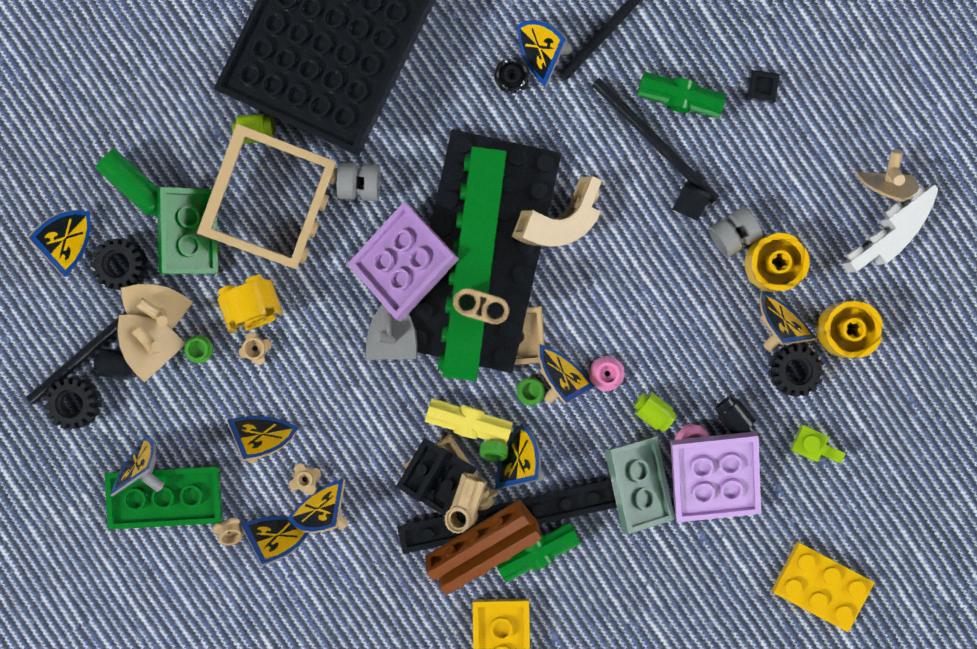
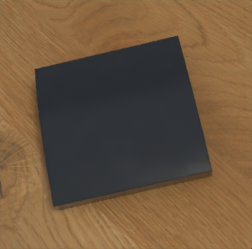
M424 438L396 487L445 517L447 511L451 509L462 474L465 472L474 474L477 468L433 441Z

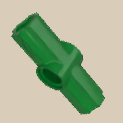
M645 71L637 92V97L665 104V107L681 113L694 112L715 119L720 118L726 101V94L698 87L691 80L684 78L670 79Z
M570 521L545 534L541 533L542 539L537 541L535 545L520 551L510 560L498 564L497 568L505 583L530 570L536 571L546 567L555 560V557L580 545L581 542Z

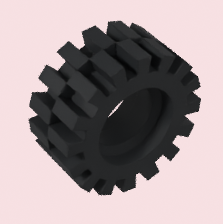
M113 238V240L104 241V245L99 244L96 247L98 252H93L91 257L95 258V261L90 262V267H94L95 271H92V274L98 277L96 281L99 284H104V287L109 289L121 290V287L138 284L139 280L143 281L145 278L143 272H147L148 267H145V263L148 261L147 257H143L145 252L143 249L138 248L136 243ZM116 254H124L129 260V269L120 276L115 275L110 269V260Z
M800 345L782 347L778 353H774L772 356L774 359L768 365L771 367L768 375L772 377V385H775L776 389L784 394L797 397L809 395L810 391L814 392L817 390L816 385L822 383L823 380L820 377L824 375L825 371L821 370V366L824 364L822 360L818 359L819 355L817 352H813L809 347ZM797 359L804 363L806 374L802 380L793 382L786 375V367L789 362Z
M79 377L55 382V386H50L47 390L50 394L45 395L44 400H48V404L44 405V410L49 409L50 412L46 414L48 419L53 418L54 421L52 423L55 426L61 425L60 428L76 429L92 423L95 420L94 417L99 416L100 411L98 407L102 406V402H98V397H101L100 392L96 393L95 389L97 387L95 384L90 385L89 380ZM70 392L79 394L83 400V407L77 414H71L64 408V398Z

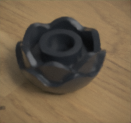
M518 58L502 60L497 65L494 74L497 86L506 93L522 91L527 86L530 78L529 68ZM514 74L515 77L510 78L509 75Z

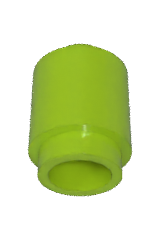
M265 114L237 116L236 122H232V134L237 123L275 138V123L271 116H266ZM245 137L243 144L261 142Z
M652 391L647 395L643 392L633 405L636 407L635 415L655 430L659 429L662 432H665L677 417V414L673 412V407Z

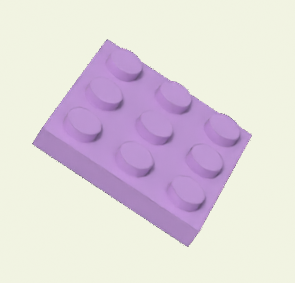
M403 202L349 261L348 265L389 313L401 322L459 258L409 204Z
M756 431L670 440L676 522L761 514L759 436Z

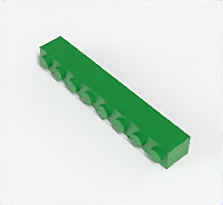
M472 147L471 154L465 155L464 171H468L467 183L462 182L460 199L465 200L464 211H458L456 228H461L460 240L455 239L453 245V253L459 260L457 261L456 268L450 269L449 285H454L452 297L447 296L445 313L450 314L449 325H443L441 342H446L445 354H439L438 370L443 371L442 377L477 381L485 322L458 313L454 307V297L463 289H471L489 294L506 162V151ZM470 294L463 295L459 300V306L464 311H470L476 305L475 298Z

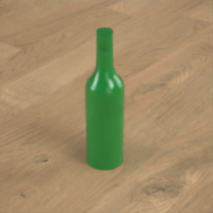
M115 148L110 150L97 163L95 169L144 214L158 217V187Z

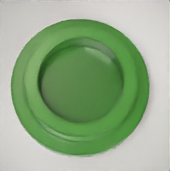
M203 335L192 336L185 344V355L194 363H204L213 354V344L209 338Z

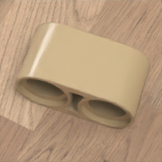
M463 289L454 297V307L458 313L477 320L499 324L506 320L509 313L508 305L503 299L482 292ZM470 294L475 298L476 305L472 310L464 311L460 308L459 300L463 295ZM491 303H499L503 306L504 314L500 319L496 320L488 316L487 308Z

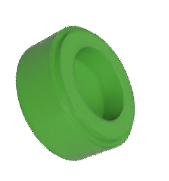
M527 377L519 382L517 396L523 404L533 406L540 403L544 398L545 388L537 378Z
M485 441L480 445L479 455L487 461L501 462L507 459L509 447L498 441Z

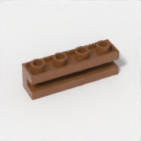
M519 499L425 556L426 573L432 580L438 578L439 588L445 595H448L454 590L461 589L466 583L476 577L486 574L498 564L510 560L520 551L535 545L537 541L542 539L539 523Z

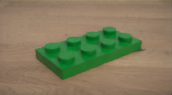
M220 465L153 469L152 474L164 482V486L159 492H156L143 481L137 479L113 497L110 494L120 471L104 473L108 530L216 524L223 522Z

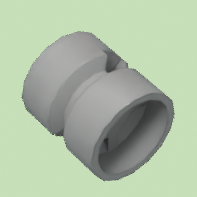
M339 162L337 170L338 199L355 200L357 196H360L364 201L379 200L381 184L380 164L364 163L359 168L356 163ZM359 177H364V187H359Z
M744 206L729 214L728 221L721 219L708 228L715 245L726 258L741 251L742 244L750 245L763 237L757 220Z

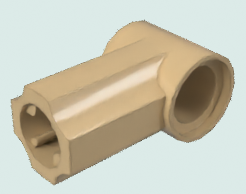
M466 472L462 474L451 509L445 515V524L450 531L461 533L476 523L478 519L477 511L487 484L483 477ZM458 511L462 512L465 515V524L461 523L458 520Z

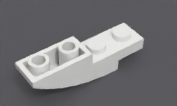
M921 185L913 198L902 205L898 202L886 210L887 216L880 221L884 228L869 238L872 242L864 248L860 245L847 254L849 259L842 263L847 272H857L872 260L877 265L887 264L910 243L927 219L938 192L936 185L926 188Z

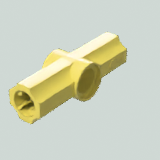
M433 398L431 399L425 419L427 423L451 429L453 433L472 439H477L478 437L487 441H498L506 445L513 424L511 421L485 414L484 411L466 405L457 406Z

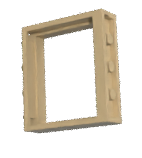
M236 123L197 234L297 270L298 264L304 265L310 249L306 248L305 245L308 237L314 238L317 232L319 222L315 221L318 210L324 212L329 195H326L325 191L328 183L334 185L337 178L338 168H335L336 162ZM245 137L324 166L292 257L213 229Z

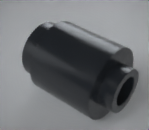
M102 349L100 354L97 353L94 358V370H97L100 377L128 380L137 376L125 361L120 350Z
M730 395L715 407L718 419L731 434L753 432L755 430L753 424L756 422V419L740 399H735L733 395Z

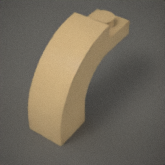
M594 176L580 177L569 206L557 218H548L534 210L521 211L511 237L533 246H562L580 239L593 227L601 211L593 208L592 205L600 195L599 187L602 181Z

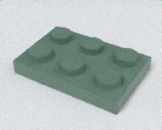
M648 437L605 449L622 534H632L675 520L658 437Z

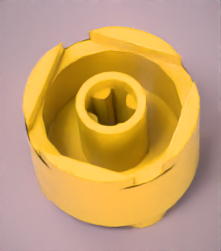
M775 233L762 237L752 243L746 253L744 265L749 282L759 289L776 292L789 290L799 284L808 273L810 259L806 248L803 247L795 236L786 233ZM776 258V261H780L781 266L776 267L773 265L772 259Z
M255 275L245 280L246 284L237 287L229 285L218 290L220 296L217 298L229 333H238L237 327L244 326L245 330L248 331L264 326L276 320L274 314L277 313L280 316L284 314L271 280H263L262 275Z
M842 301L828 306L821 313L815 325V331L821 346L828 353L837 357H865L877 349L882 339L883 322L881 316L871 305L860 301ZM848 324L852 325V327L850 328L851 335L847 334L846 332L848 330Z

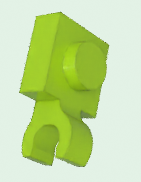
M802 424L790 448L791 451L815 462H818L822 455L841 464L846 454L826 445L829 436Z

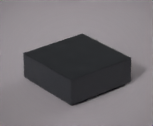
M751 70L746 100L775 103L780 74Z
M685 182L673 204L672 210L698 221L711 194Z

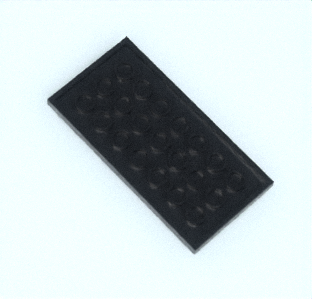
M451 129L430 228L452 252L454 240H460L461 228H456L458 211H464L465 200L460 199L462 182L467 183L468 171H464L465 155L471 154L472 147L506 151L488 295L503 299L508 305L509 313L506 320L502 323L491 324L485 322L479 366L513 374L541 246L529 245L511 236L521 211L534 210L548 217L562 153ZM457 262L451 268H456ZM450 270L411 310L410 316L416 329L418 353L439 357L440 353L445 354L446 342H441L443 325H449L450 314L445 313L447 296L452 297L454 285H449ZM491 303L487 308V314L492 319H500L504 314V308L499 303Z

